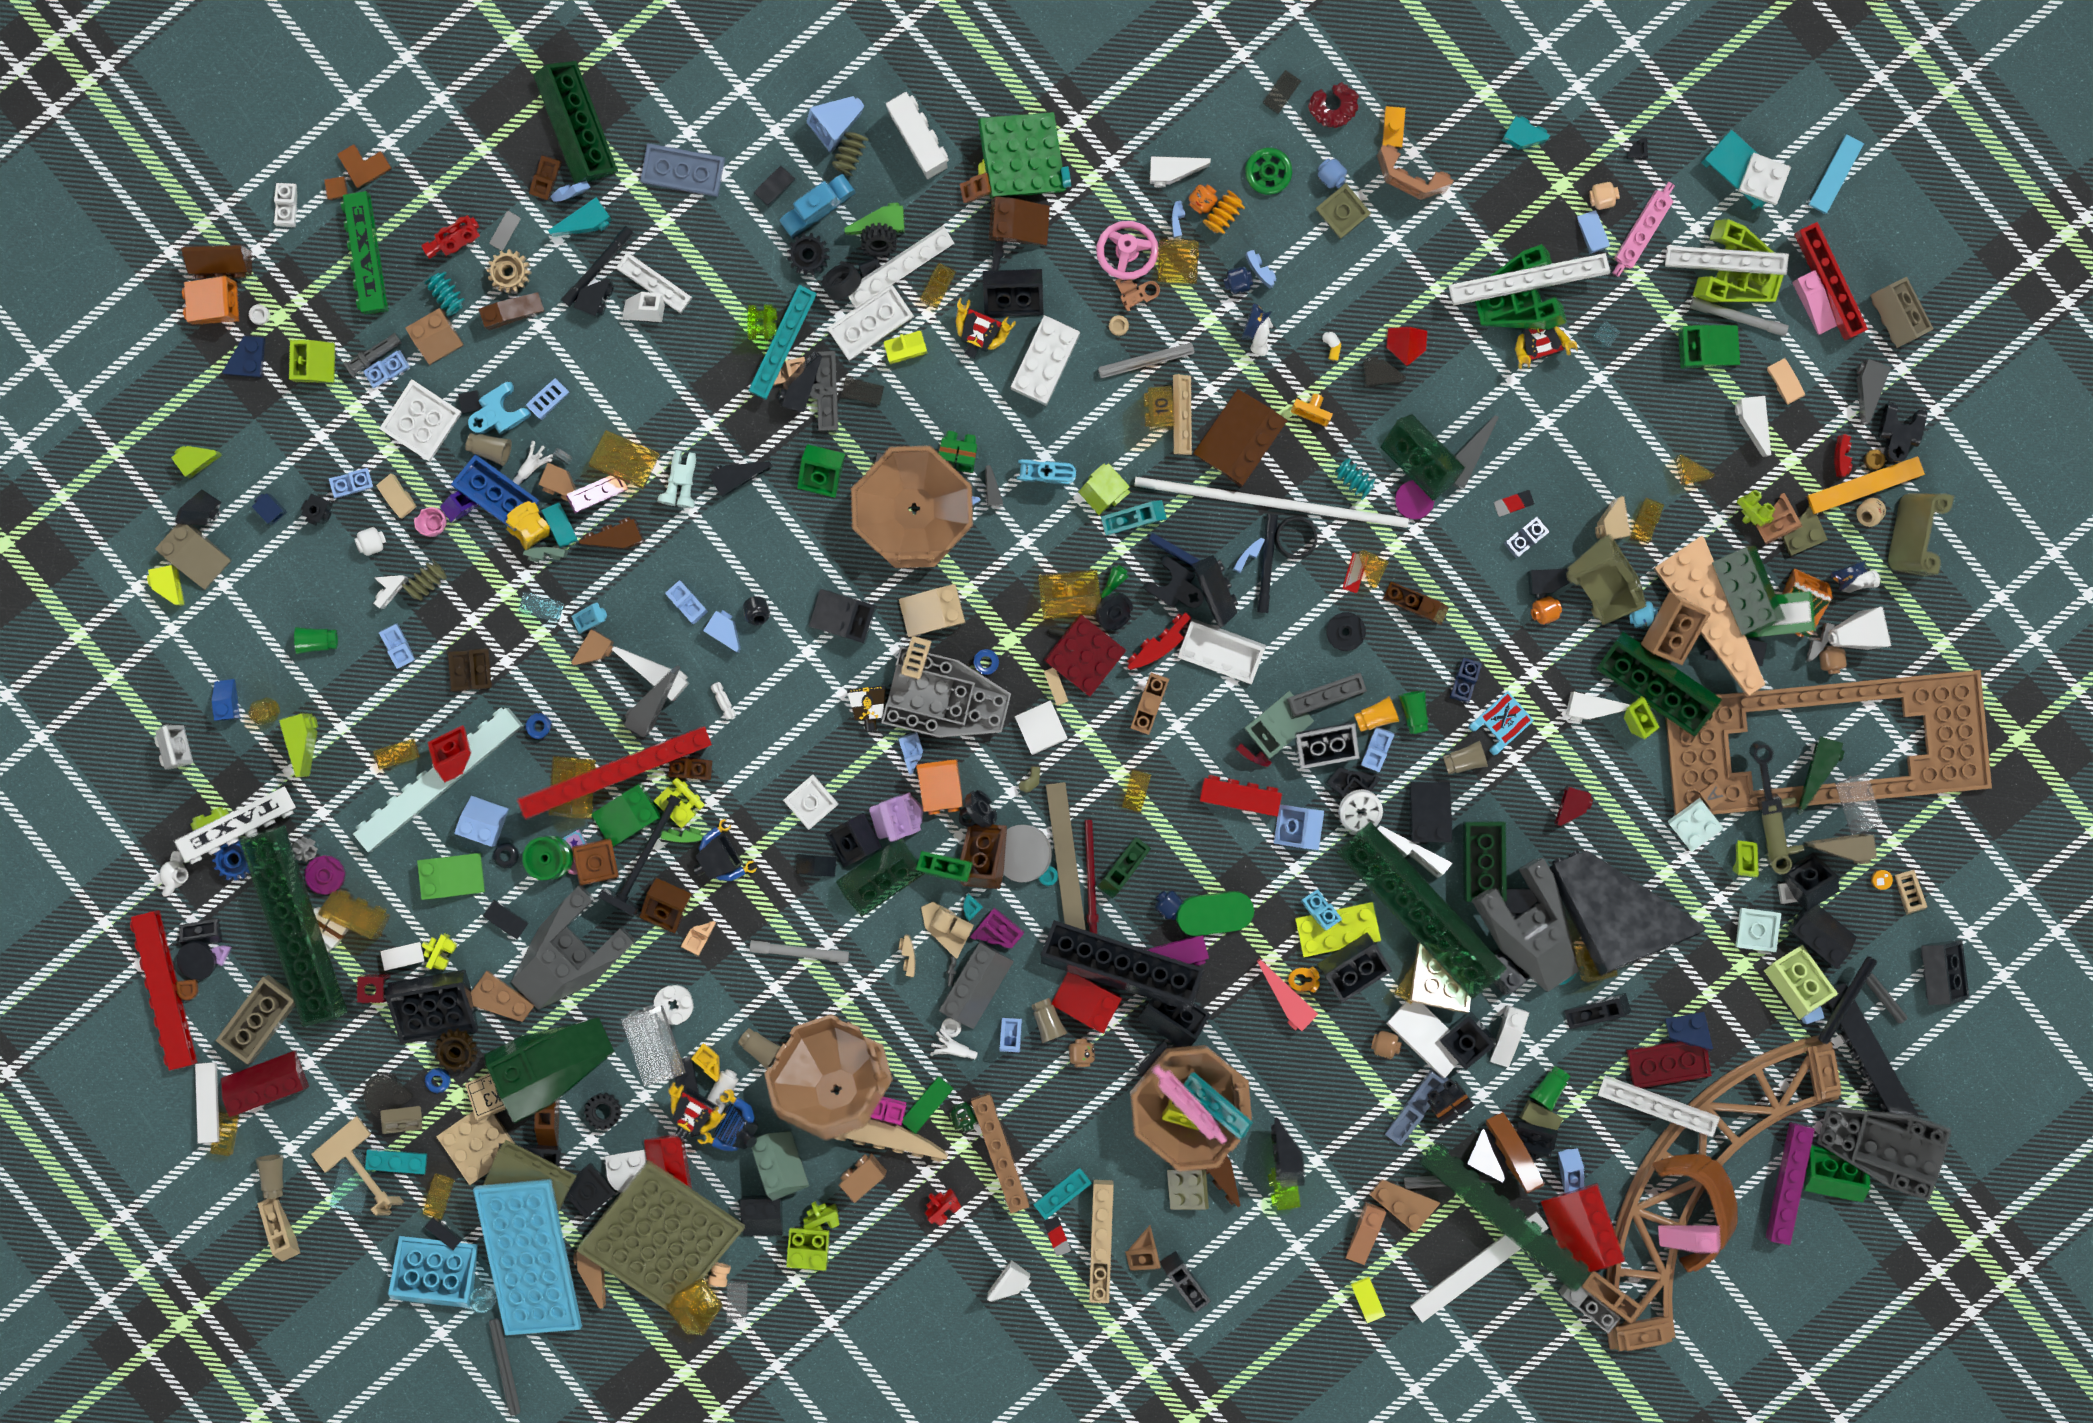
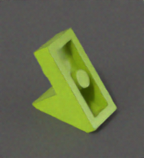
M1737 841L1736 863L1733 867V871L1737 875L1758 878L1757 843Z

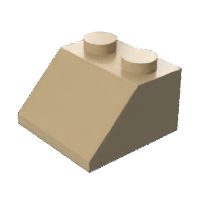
M1624 496L1614 499L1597 522L1598 527H1595L1597 539H1601L1609 534L1614 540L1631 536Z

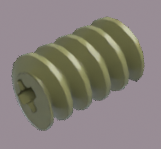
M845 132L844 136L847 139L841 140V144L844 147L838 148L841 154L835 155L838 161H833L832 166L839 172L853 177L854 175L849 171L857 169L853 165V163L860 162L856 155H863L859 148H866L862 141H869V139L854 132Z
M432 559L433 565L425 563L427 570L420 568L422 575L414 573L415 581L408 578L409 586L404 583L402 584L404 589L414 599L423 600L422 593L429 595L428 588L434 590V583L440 585V578L447 579L445 571L435 560Z

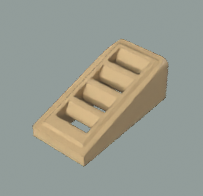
M912 636L901 674L921 679L932 641ZM914 643L925 645V650L914 647ZM912 650L923 653V656L913 655ZM910 658L921 661L920 665L909 662ZM907 667L918 668V672L908 670Z
M1915 870L1895 875L1906 915L1925 910L1927 904ZM1912 878V881L1902 884L1901 880ZM1914 885L1915 889L1905 891V887ZM1914 893H1916L1917 895L1913 898H1907V895H1911ZM1912 902H1919L1918 905L1910 906Z

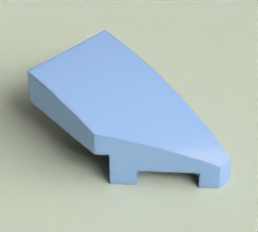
M1181 201L1175 202L1172 213V234L1174 240L1182 237L1179 219L1185 217V211Z
M917 732L898 737L909 775L914 772L923 753Z

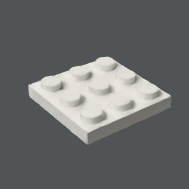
M411 379L379 429L430 462L462 412Z

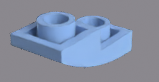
M1254 250L1246 252L1245 256L1255 275L1264 285L1272 288L1274 281H1276L1273 269L1269 270L1268 266L1260 268V265H1262L1260 255L1255 254Z
M396 351L384 360L377 361L363 372L371 386L376 388L406 371L410 366L401 351Z
M368 468L329 478L334 499L373 488Z

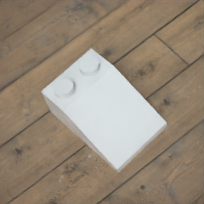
M165 725L155 731V744L159 747L161 753L159 760L165 770L193 764L184 725Z

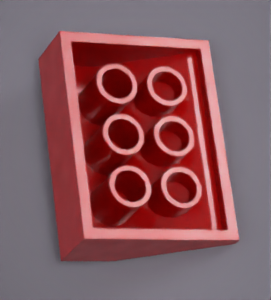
M1598 1183L1541 1201L1568 1277L1625 1262L1623 1251Z

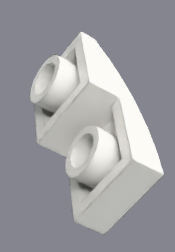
M276 183L274 224L276 226L295 227L297 185Z
M420 942L380 951L384 971L424 962Z

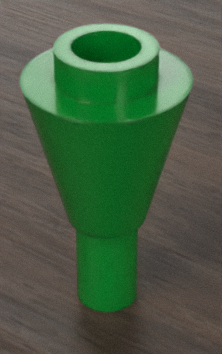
M1120 565L1117 567L1112 566L1107 586L1100 596L1104 598L1129 577L1126 574L1128 570Z

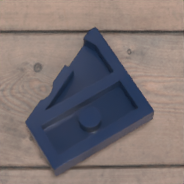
M243 336L223 369L222 374L262 378L265 338Z
M1705 1012L1665 1018L1664 1021L1669 1040L1681 1041L1690 1046L1705 1048L1707 1051L1713 1050Z

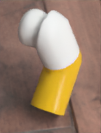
M1326 332L1323 334L1322 340L1331 347L1328 359L1338 361L1341 342L1335 333Z

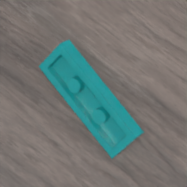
M367 1149L365 1170L426 1174L428 1154Z
M1079 1167L1034 1202L1033 1205L1046 1220L1091 1185L1092 1182Z

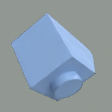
M724 610L721 613L716 611L703 631L739 653L741 648L735 622L731 620L733 616Z
M1578 1148L1558 1152L1564 1193L1584 1187V1166Z

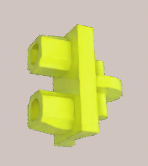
M446 933L444 935L441 934L436 946L434 945L437 939L431 937L429 943H422L421 946L426 949L423 954L425 957H429L432 952L426 965L427 968L440 970L447 968L449 960L441 957L443 950L452 954L457 947V943L449 939L450 935Z

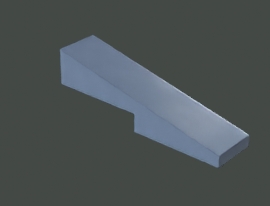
M1431 1068L1385 1132V1135L1401 1146L1430 1106L1427 1102L1429 1100L1428 1094L1433 1090H1437L1438 1093L1444 1089L1443 1085L1448 1078H1441Z

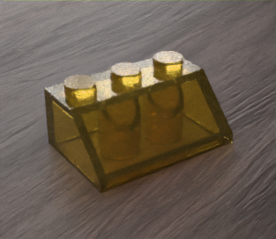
M1097 569L1038 576L1043 619L1073 617L1080 614H1096V609L1101 601Z
M553 756L551 785L596 768V760ZM593 792L549 809V815L591 819Z
M341 889L332 892L318 912L319 916L370 939L381 937L390 918V915L386 913V909L380 906H375L374 908L368 905V901L359 897L356 900L350 897L351 894Z

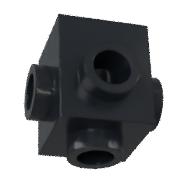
M310 494L308 500H305L301 507L303 511L301 515L306 517V522L315 526L317 523L324 524L331 517L332 511L330 510L333 503L317 495Z

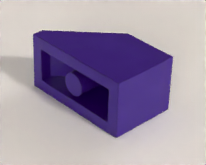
M457 491L450 495L440 508L452 523L467 515L479 505L460 491Z

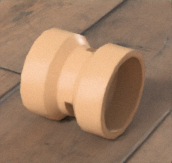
M716 1262L711 1268L712 1273L709 1275L707 1283L718 1287H726L728 1282L726 1277L730 1273L731 1266Z

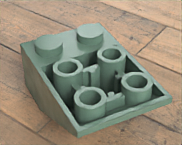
M1290 691L1244 727L1245 731L1268 759L1295 738V733L1304 731L1314 722L1307 712L1293 717L1287 698L1293 696Z

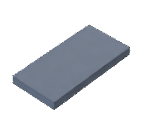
M647 143L640 182L718 197L725 157Z

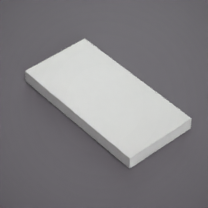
M891 285L827 327L847 359L851 361L914 318L894 286Z
M1409 997L1386 1023L1441 1078H1445L1459 1063L1439 1041L1449 1029L1424 1004L1411 1002Z

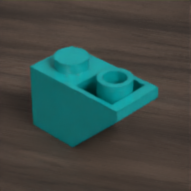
M1515 116L1501 141L1517 150L1545 143L1550 135L1547 134L1546 129L1529 124L1530 121L1525 117Z

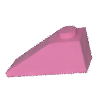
M1816 270L1793 281L1792 284L1817 334L1820 335L1836 327V321L1825 288Z
M1658 1226L1660 1246L1693 1252L1719 1251L1721 1245L1719 1226Z

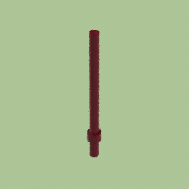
M1085 820L1089 909L1087 923H1089V932L1097 934L1099 914L1096 912L1093 820Z

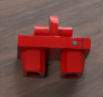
M950 1188L944 1194L941 1191L936 1196L930 1193L928 1197L931 1201L926 1204L928 1209L924 1213L931 1224L935 1222L942 1226L948 1219L944 1212L950 1209L953 1213H956L961 1209V1205L954 1191Z

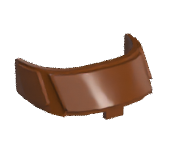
M1701 1154L1676 1155L1652 1163L1653 1168L1660 1176L1686 1175L1702 1183L1710 1195L1720 1230L1721 1245L1718 1252H1695L1679 1258L1680 1264L1687 1272H1696L1716 1258L1735 1232L1738 1222L1737 1201L1731 1180L1720 1163L1712 1160L1710 1156Z

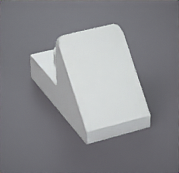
M403 575L375 577L386 589L378 592L375 597L377 600L374 604L381 609H385L403 587L402 584L408 581V577Z

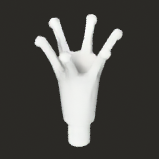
M535 441L531 442L530 453L519 469L518 475L513 479V482L517 485H520L524 479H527L539 466L552 462L551 458H553V455H549L541 460L539 459L543 456L541 452L545 448L544 446H541L540 450L533 455Z
M940 1029L942 1035L936 1032V1035L940 1037L939 1041L943 1042L944 1045L932 1043L931 1047L941 1049L931 1052V1056L950 1054L976 1059L977 1052L951 1039L943 1029Z

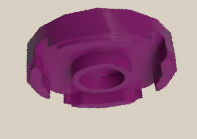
M1418 480L1404 483L1395 495V506L1398 512L1405 518L1413 520L1421 519L1428 515L1433 509L1435 502L1434 493L1430 486Z
M323 855L316 857L309 862L305 869L306 884L317 894L327 895L334 893L341 888L345 881L344 866L333 856Z

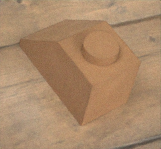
M591 629L571 664L581 665L602 660L606 656L609 657L613 652L612 645L614 641Z

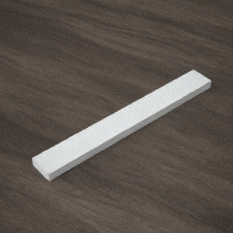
M1606 253L1451 284L1449 285V291L1454 306L1610 274V268Z
M1535 1211L1412 1303L1410 1307L1423 1323L1549 1227Z

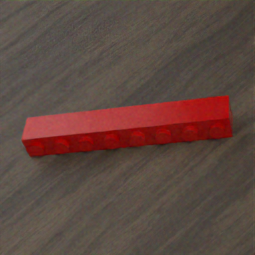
M160 910L131 917L130 928L135 933V948L140 953L141 959L139 963L141 970L145 973L146 979H144V984L150 993L149 1004L154 1009V1024L159 1029V1044L163 1047L165 1053L163 1057L164 1063L169 1071L198 1063L183 1002L177 993V978Z

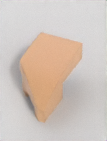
M712 921L690 929L681 948L699 957L716 922Z

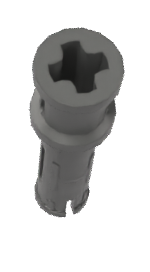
M394 332L368 351L357 353L358 356L349 362L345 361L343 364L352 377H355L357 372L365 367L369 368L371 362L402 342Z

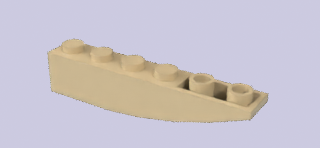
M872 1117L869 1118L864 1128L834 1137V1139L846 1141V1138L852 1139L854 1143L859 1145L871 1143L874 1148L885 1149V1147L893 1148L892 1151L897 1153L908 1151L912 1152V1156L923 1158V1155L931 1156V1160L942 1162L943 1159L947 1160L948 1157L946 1151L917 1133L915 1134L911 1130L895 1123Z
M1093 1180L1089 1303H1109L1113 1212L1112 1180Z

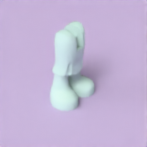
M676 450L672 458L671 473L667 480L669 481L668 488L665 493L658 496L657 502L675 506L677 488L680 485L682 487L677 500V506L693 509L695 501L691 498V486L693 485L692 478L696 465V454L689 452L686 465H682V451Z

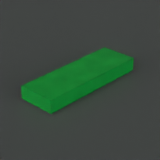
M938 1076L903 1117L902 1123L916 1134L954 1088Z

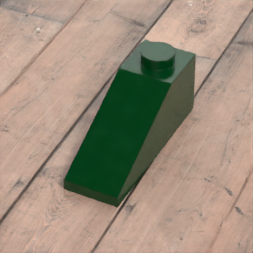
M1135 837L1097 887L1113 899L1151 848Z

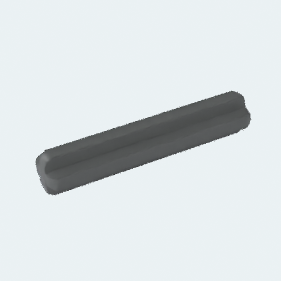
M1871 973L1866 984L1898 1023L1901 1024L1906 1021L1907 1015L1875 975Z

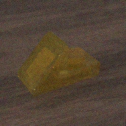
M1132 769L1122 804L1123 808L1141 812L1151 774Z

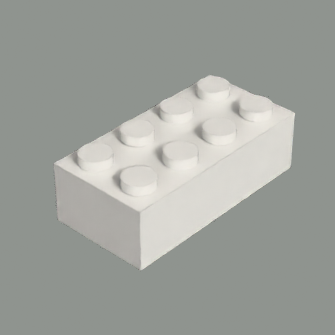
M905 92L887 102L888 113L927 180L947 169L948 155L943 147H938V138L933 129L928 130V121L923 112L919 114L918 104L914 96L911 95L909 97L908 93Z
M1044 315L1011 385V390L1047 406L1077 343L1080 332Z

